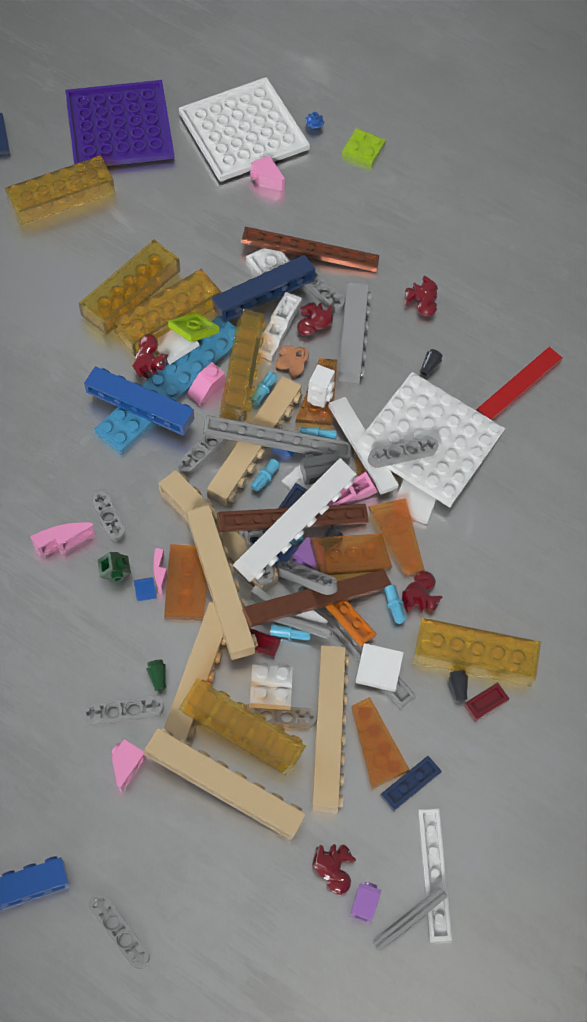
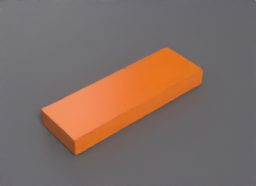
M348 601L326 606L328 611L360 647L376 637L377 633Z

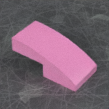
M156 548L154 554V576L158 593L163 594L167 580V570L162 568L165 555L164 549Z

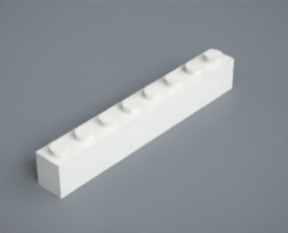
M341 458L337 460L233 566L249 582L254 578L258 580L266 572L264 567L267 564L271 567L279 559L276 555L280 551L284 554L292 546L289 542L293 538L297 541L305 533L302 529L306 525L310 527L317 520L315 516L318 513L322 515L329 508L327 504L331 500L335 502L342 495L340 491L343 488L347 490L354 483L352 478L356 473Z

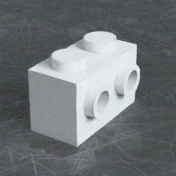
M317 365L308 387L307 401L312 405L324 408L326 403L332 400L334 394L332 391L335 385L334 370Z

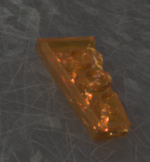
M319 358L317 365L335 371L334 382L336 383L337 360ZM334 385V388H333V391H332V392H334V394H333L332 400H331L330 402L334 401L335 385ZM307 388L295 423L332 426L333 413L328 407L329 402L326 403L324 408L312 405L307 401Z
M406 498L369 506L370 513L375 518L376 524L381 529L388 546L392 549L404 575L407 576L424 571Z
M366 698L352 705L351 709L373 790L408 772L409 767L371 698Z

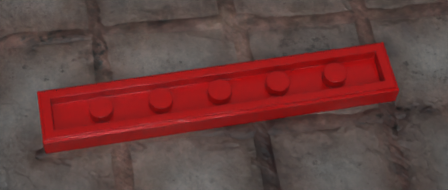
M548 347L480 405L476 411L493 421L560 363L563 357L551 347Z

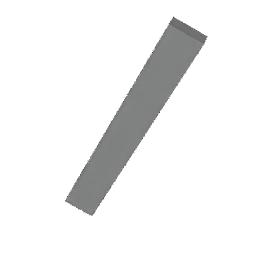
M206 415L204 419L202 435L303 454H314L315 456L322 455L327 451L338 452L340 458L346 462H349L351 458L352 445L350 442Z
M301 586L298 592L308 590L309 588ZM326 607L315 609L316 613L328 621L327 626L333 629V633L360 663L363 646L360 647ZM398 677L395 692L382 689L399 710L416 698V695L400 677Z

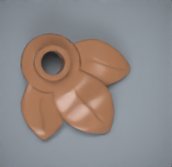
M286 345L279 349V353L282 356L277 359L276 369H289L292 378L299 376L304 371V363L309 358L308 350L305 347L295 348L291 345Z

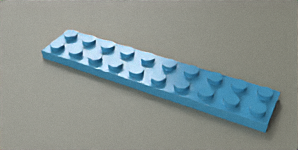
M217 316L212 322L219 326V333L197 340L199 343L198 347L172 364L166 363L163 371L158 370V374H153L142 386L149 390H155L165 397H171L178 402L187 394L197 375L212 362L217 366L237 347V342L241 343L246 338V334L228 321L223 323L220 317ZM117 407L94 428V433L119 454H122L154 423Z

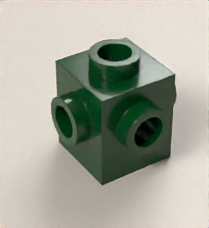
M109 552L98 559L100 578L119 582L131 574L127 555L120 554L119 552Z

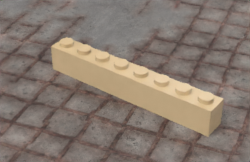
M282 376L251 424L282 429L285 423L284 420L286 417L291 416L294 405L298 404L302 399V386ZM238 441L207 487V498L225 507L230 502L233 503L239 488H243L246 484L249 473L252 474L254 472L258 459L264 457L266 446Z
M175 470L158 483L159 492L186 520V511L207 505L210 506L211 512L215 511L217 517L218 512L214 509L211 501L205 500L201 496L200 490L196 486L192 487L184 474H180ZM239 531L222 532L223 539L221 543L222 546L226 545L229 555L226 559L233 566L247 551L245 538L243 539L239 535ZM273 565L272 568L274 575L271 583L268 585H261L257 583L255 578L249 582L233 566L234 570L252 588H254V586L256 585L261 590L266 592L278 582V570Z
M209 505L186 511L187 521L230 658L235 660L255 654V646H258L255 634L251 635L249 630L251 627H249L242 611L245 603L243 598L238 596L237 592H240L237 580H233L232 574H234L232 563H228L226 559L229 556L226 545L222 546V532L219 533V528L217 529L215 525L218 522L215 511L211 512Z
M209 602L164 725V729L173 733L172 737L179 741L184 739L188 742L189 739L194 737L196 727H194L196 719L200 720L203 708H201L202 701H206L208 698V684L213 682L215 678V664H219L221 661L222 652L220 650L222 645L226 646L214 603Z
M321 645L312 812L337 814L338 807L343 805V794H339V786H343L344 773H340V765L344 766L345 753H341V745H345L346 733L342 732V725H346L347 713L343 712V705H347V693H344V686L348 685V673L344 672L345 666L349 665V654H345L346 647Z
M164 728L162 730L156 729L145 747L143 755L287 839L291 840L295 836L306 815L301 812V807L293 803L289 805L277 793L270 794L265 791V787L260 783H251L246 780L247 777L241 772L236 771L234 773L229 770L228 765L219 760L215 762L210 759V755L205 751H196L191 748L192 745L186 740L180 739L179 741L172 737L173 733Z

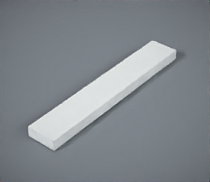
M346 397L329 402L328 407L380 494L382 495L397 489L398 483L389 469L386 467H372L368 463V456L354 448L356 442L366 430Z
M440 808L418 809L425 898L439 887L447 894L445 900L427 913L429 942H452Z

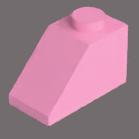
M270 156L251 162L250 175L259 186L279 191L285 190V178Z
M213 362L210 363L197 375L187 392V396L200 407L225 386V373Z
M123 739L121 744L117 743L112 750L118 790L122 793L146 759V756L143 755L144 751Z

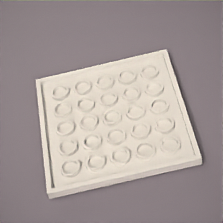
M267 77L178 108L180 116L220 182L249 172L251 170V162L266 156H270L273 162L310 149V144Z
M412 372L356 442L354 448L369 457L370 451L375 448L425 437L435 438L439 446L434 455L384 467L446 506L451 507L506 428ZM407 448L408 452L412 454L417 453L415 448ZM391 451V452H390V455H391V456H393V457H399V453H398V452H396V451Z

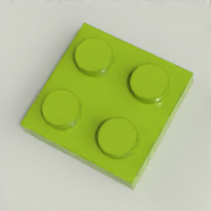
M356 128L343 148L342 155L372 167L385 146L386 139Z
M198 312L168 321L170 329L190 342H196L199 339L219 333V326Z

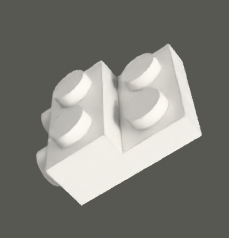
M258 662L257 665L252 664L249 708L291 710L293 667H289L286 663H279L277 666L268 665L266 662Z

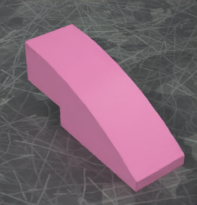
M365 472L353 479L354 483L347 490L343 488L340 491L342 495L335 502L331 500L327 505L356 504L378 491Z
M91 522L68 523L40 531L30 536L41 557L57 547L62 553L94 535L95 531Z

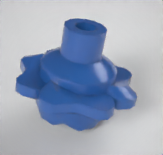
M317 112L308 114V117L305 118L306 126L311 129L321 128V125H324L323 116H319Z

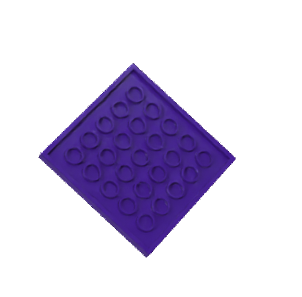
M162 80L65 90L75 169L175 159Z

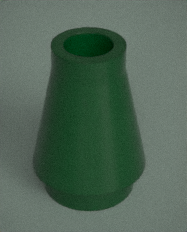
M162 659L148 662L146 670L154 690L166 689V664L163 663Z

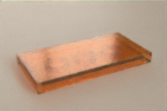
M382 533L322 537L310 540L317 570L329 576L374 572L382 569L390 571L392 569Z
M170 544L164 619L203 621L207 581L196 546Z

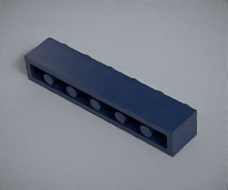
M305 255L295 258L288 263L213 296V309L223 323L283 296L285 292L289 293L315 281V267Z

